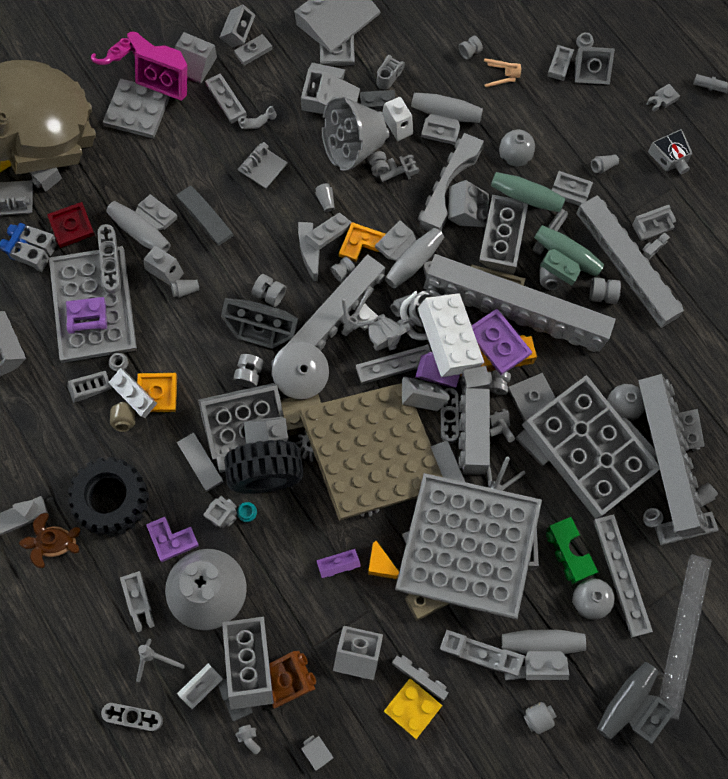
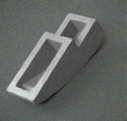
M298 222L299 243L304 264L312 279L318 281L320 250L317 251L304 240L305 235L313 230V223Z

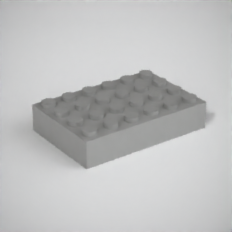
M587 375L522 424L523 428L594 518L604 515L660 470L658 463Z

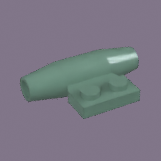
M496 172L491 184L493 188L510 198L540 209L560 212L566 199L545 186L519 176Z
M541 225L534 236L548 250L540 266L571 286L576 281L580 271L597 277L604 267V264L588 249L558 231Z

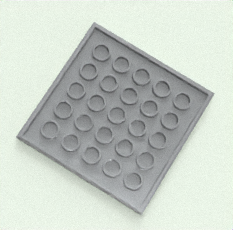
M424 473L395 590L517 620L542 500Z

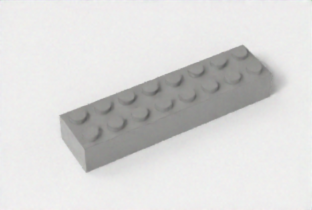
M662 374L638 380L675 532L682 538L706 533L705 527L708 526L705 514L703 515L700 507H703L701 496L695 490V488H698V483L690 470L694 469L693 463L686 453L689 450L687 441L681 434V432H684L683 424L676 415L679 414V408L672 397L675 395L673 386L668 379L665 380Z

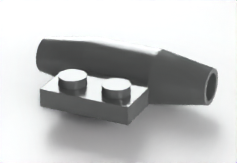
M644 662L625 681L609 703L597 727V731L605 738L611 740L629 723L633 732L652 745L675 713L676 709L663 699L648 695L659 673L654 666Z

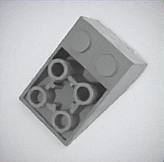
M308 69L301 96L302 110L323 114L329 100L337 96H343L357 102L360 88L328 72Z

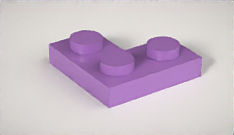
M166 517L146 524L161 562L199 546L191 527L172 534Z

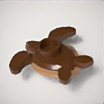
M42 513L33 522V530L37 535L36 538L30 536L23 538L19 545L24 549H33L30 553L31 562L37 568H44L45 564L42 556L56 557L68 551L74 554L79 553V547L76 544L75 538L79 536L80 528L75 527L69 532L56 526L45 529L49 514Z

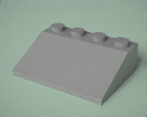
M308 0L294 11L297 26L319 44L321 43L330 53H333L341 44L349 40L352 35H355L381 14L372 0Z
M274 383L198 400L212 459H217L219 456L225 457L228 452L221 453V448L226 446L230 451V443L232 442L235 449L246 444L244 421L284 417L278 387ZM212 435H216L220 454L215 453Z

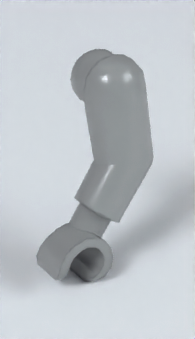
M270 106L264 115L261 114L257 118L241 116L238 119V123L242 129H258L267 122V119H275L277 114L273 106Z

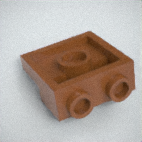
M293 651L269 663L274 709L315 690L314 684H316V679L311 672L308 673L305 666L308 664L307 658L303 653L300 654L299 651Z

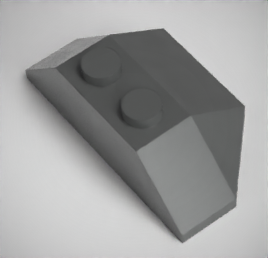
M225 298L221 318L226 322L237 339L272 349L294 337L298 318L284 310L240 299Z

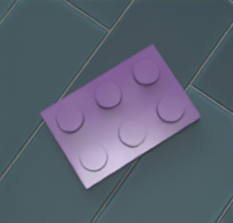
M495 309L472 325L479 349L500 375H503L532 354L530 348L498 309Z

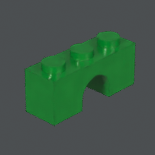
M572 517L550 525L547 528L546 537L549 543L553 544L556 549L555 556L559 562H562L565 568L563 571L568 581L571 580L573 585L594 576L598 571L590 554L575 556L570 551V541L577 539L580 534Z

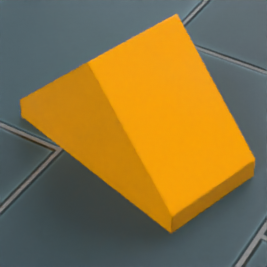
M375 541L372 546L368 575L397 579L399 571L378 542Z

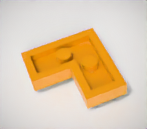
M351 223L340 249L339 257H348L351 261L356 262L362 247L379 252L375 245L386 234Z

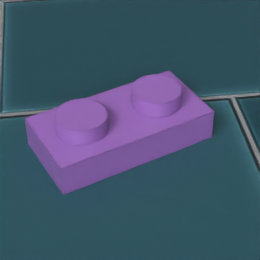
M355 549L316 560L322 578L350 571L361 566Z

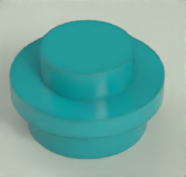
M245 502L238 507L237 515L241 521L251 522L256 518L257 509L254 504Z

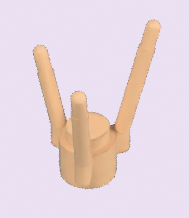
M484 59L488 66L505 68V76L509 77L485 84V87L515 82L516 78L521 76V64Z

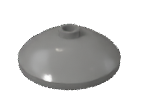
M294 342L283 347L275 356L272 364V377L278 389L286 396L299 400L308 399L320 393L325 387L329 377V366L326 357L317 347L306 342ZM301 366L306 367V372L301 371Z

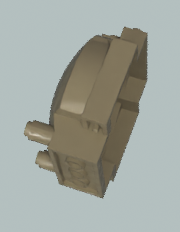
M11 60L0 63V161L9 160L15 174L79 164L80 156H82L81 148L93 146L96 133L89 123V116L92 113L91 104L87 102L85 92L80 87L78 81L74 82L62 71L51 68L49 65L41 62Z

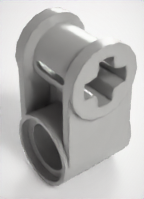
M388 55L377 71V86L383 90L389 89L396 78L402 73L405 62H399L393 59L391 55Z

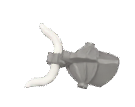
M417 291L403 301L400 307L401 320L395 322L382 314L377 317L378 321L368 325L369 337L374 343L373 347L376 351L386 347L389 350L395 349L401 335L405 332L416 340H428L427 334H420L413 330L412 326L415 323L407 314V308L417 295Z

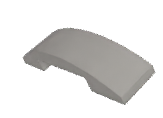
M446 630L440 650L451 655L514 676H519L525 658L524 655L506 649L502 650Z

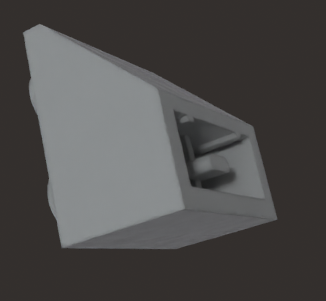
M467 180L449 186L448 219L459 226L486 227L489 194Z

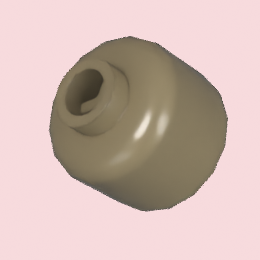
M126 402L114 405L110 410V425L119 432L130 430L135 425L136 411Z

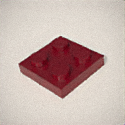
M82 202L47 214L60 248L95 236Z

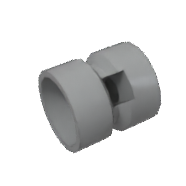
M261 274L252 288L253 296L261 300L265 298V302L273 307L278 306L286 292L285 285L278 281L273 282V279L265 274Z
M593 277L589 300L593 302L605 300L606 303L617 304L620 296L621 282L619 280H608L606 282L603 278Z
M241 354L237 364L239 369L235 371L233 382L246 388L257 387L260 378L258 374L262 371L264 361L254 355Z

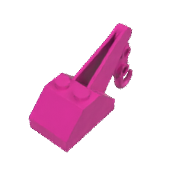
M129 32L127 38L121 39L108 50L107 57L104 59L95 58V53L91 55V60L95 64L107 65L112 61H120L121 58L132 51L135 57L136 84L181 101L187 96V63L181 51L168 46H154L137 32Z

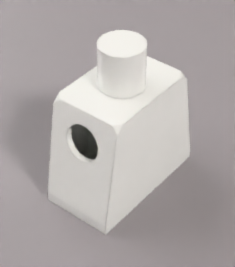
M398 97L386 102L382 113L396 140L399 141L413 135L412 115L402 98Z

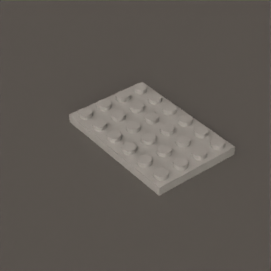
M123 246L117 247L121 277V288L117 293H108L103 286L99 250L49 258L61 363L137 350ZM113 248L104 249L105 254L113 252ZM109 263L105 269L111 271L115 268V264ZM110 277L111 283L109 284V286L113 287V284L115 282L113 278ZM104 297L106 301L107 329L81 330L68 334L66 301ZM100 318L78 320L75 323L99 321Z

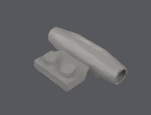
M414 93L411 107L429 114L425 119L421 137L453 145L456 144L458 138L459 122L480 123L483 108L464 100L438 94Z
M150 194L138 204L136 211L116 201L109 204L106 210L108 215L136 241L149 249L157 246L165 252L169 250L170 243L158 230H165L176 221L177 214Z
M399 221L375 245V248L387 259L396 261L385 277L388 285L392 288L401 285L412 277L434 254L444 239V235L439 229L433 228L416 240L413 231L402 221Z
M522 630L505 633L501 637L502 650L506 649L526 655L524 660L526 680H569L568 661L564 654L586 651L585 634L565 630Z

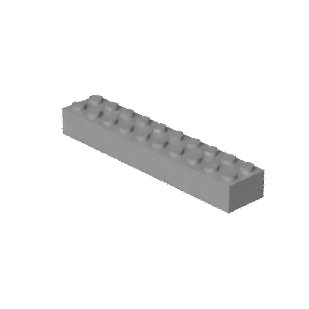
M437 254L434 255L424 284V289L436 291L441 295L460 293L465 306H474L484 313H491L498 309L505 319L515 321L518 325L532 327L537 332H545L551 334L554 338L568 340L573 345L584 346L593 352H600L608 342L616 320L615 318Z

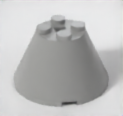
M343 96L333 97L325 106L323 112L325 127H322L323 143L330 161L334 166H339L340 170L353 169L379 149L385 140L389 138V130L386 128L384 115L381 111L377 112Z
M215 549L196 550L182 557L170 571L165 588L167 604L172 614L182 624L196 630L217 629L223 626L222 622H228L235 618L245 602L247 592L245 575L240 565L228 554Z

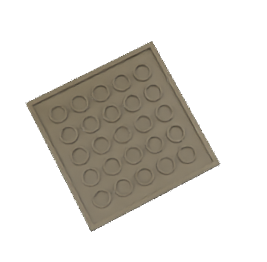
M402 383L300 408L299 410L339 521L418 498L424 473L443 477L416 407L402 404Z

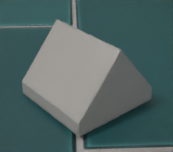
M30 500L15 503L13 508L27 520L31 521L38 509V505Z

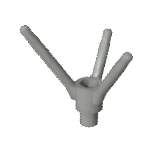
M371 289L366 291L353 316L348 317L346 301L342 299L344 314L343 335L348 336L353 330L375 322L374 320H368L358 323L356 319Z
M506 457L496 482L492 481L489 466L487 470L488 487L503 491L521 478L525 471L520 472L505 484L500 485L510 459Z
M148 639L145 645H141L138 648L141 657L136 681L140 682L145 662L151 661L153 658L182 669L185 666L155 653L149 647L151 639Z

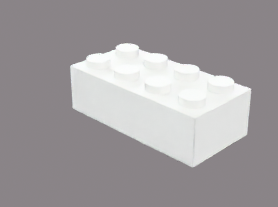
M460 293L425 298L418 307V311L441 377L459 375L465 369L480 367L484 360Z

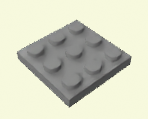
M120 79L103 124L106 127L154 138L170 96L138 85L135 82Z

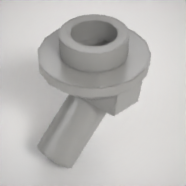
M251 725L238 728L239 732L235 734L238 741L244 742L254 754H258L261 748L252 740L256 736V728H251Z

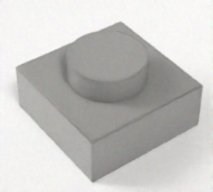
M215 498L203 515L221 528L233 511Z

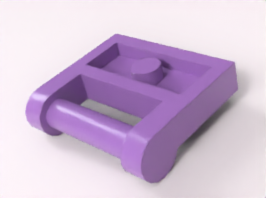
M104 297L66 301L68 334L81 330L107 329L106 301ZM100 318L99 321L75 323L78 320Z

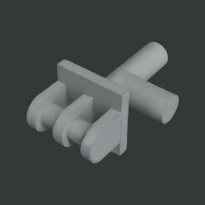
M413 155L403 158L400 156L402 165L397 167L393 158L387 160L391 170L380 175L382 182L404 172L408 179H411L410 176L417 174L420 170L416 167V161H413Z
M501 409V412L495 411L493 415H490V436L503 433L508 442L514 441L515 437L508 428L510 426L508 410Z

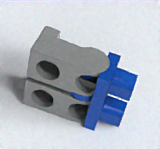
M19 223L18 226L10 224L7 234L11 236L10 241L2 239L0 241V249L10 259L30 265L42 272L49 261L48 256L52 255L58 242L51 233L26 226L23 223Z

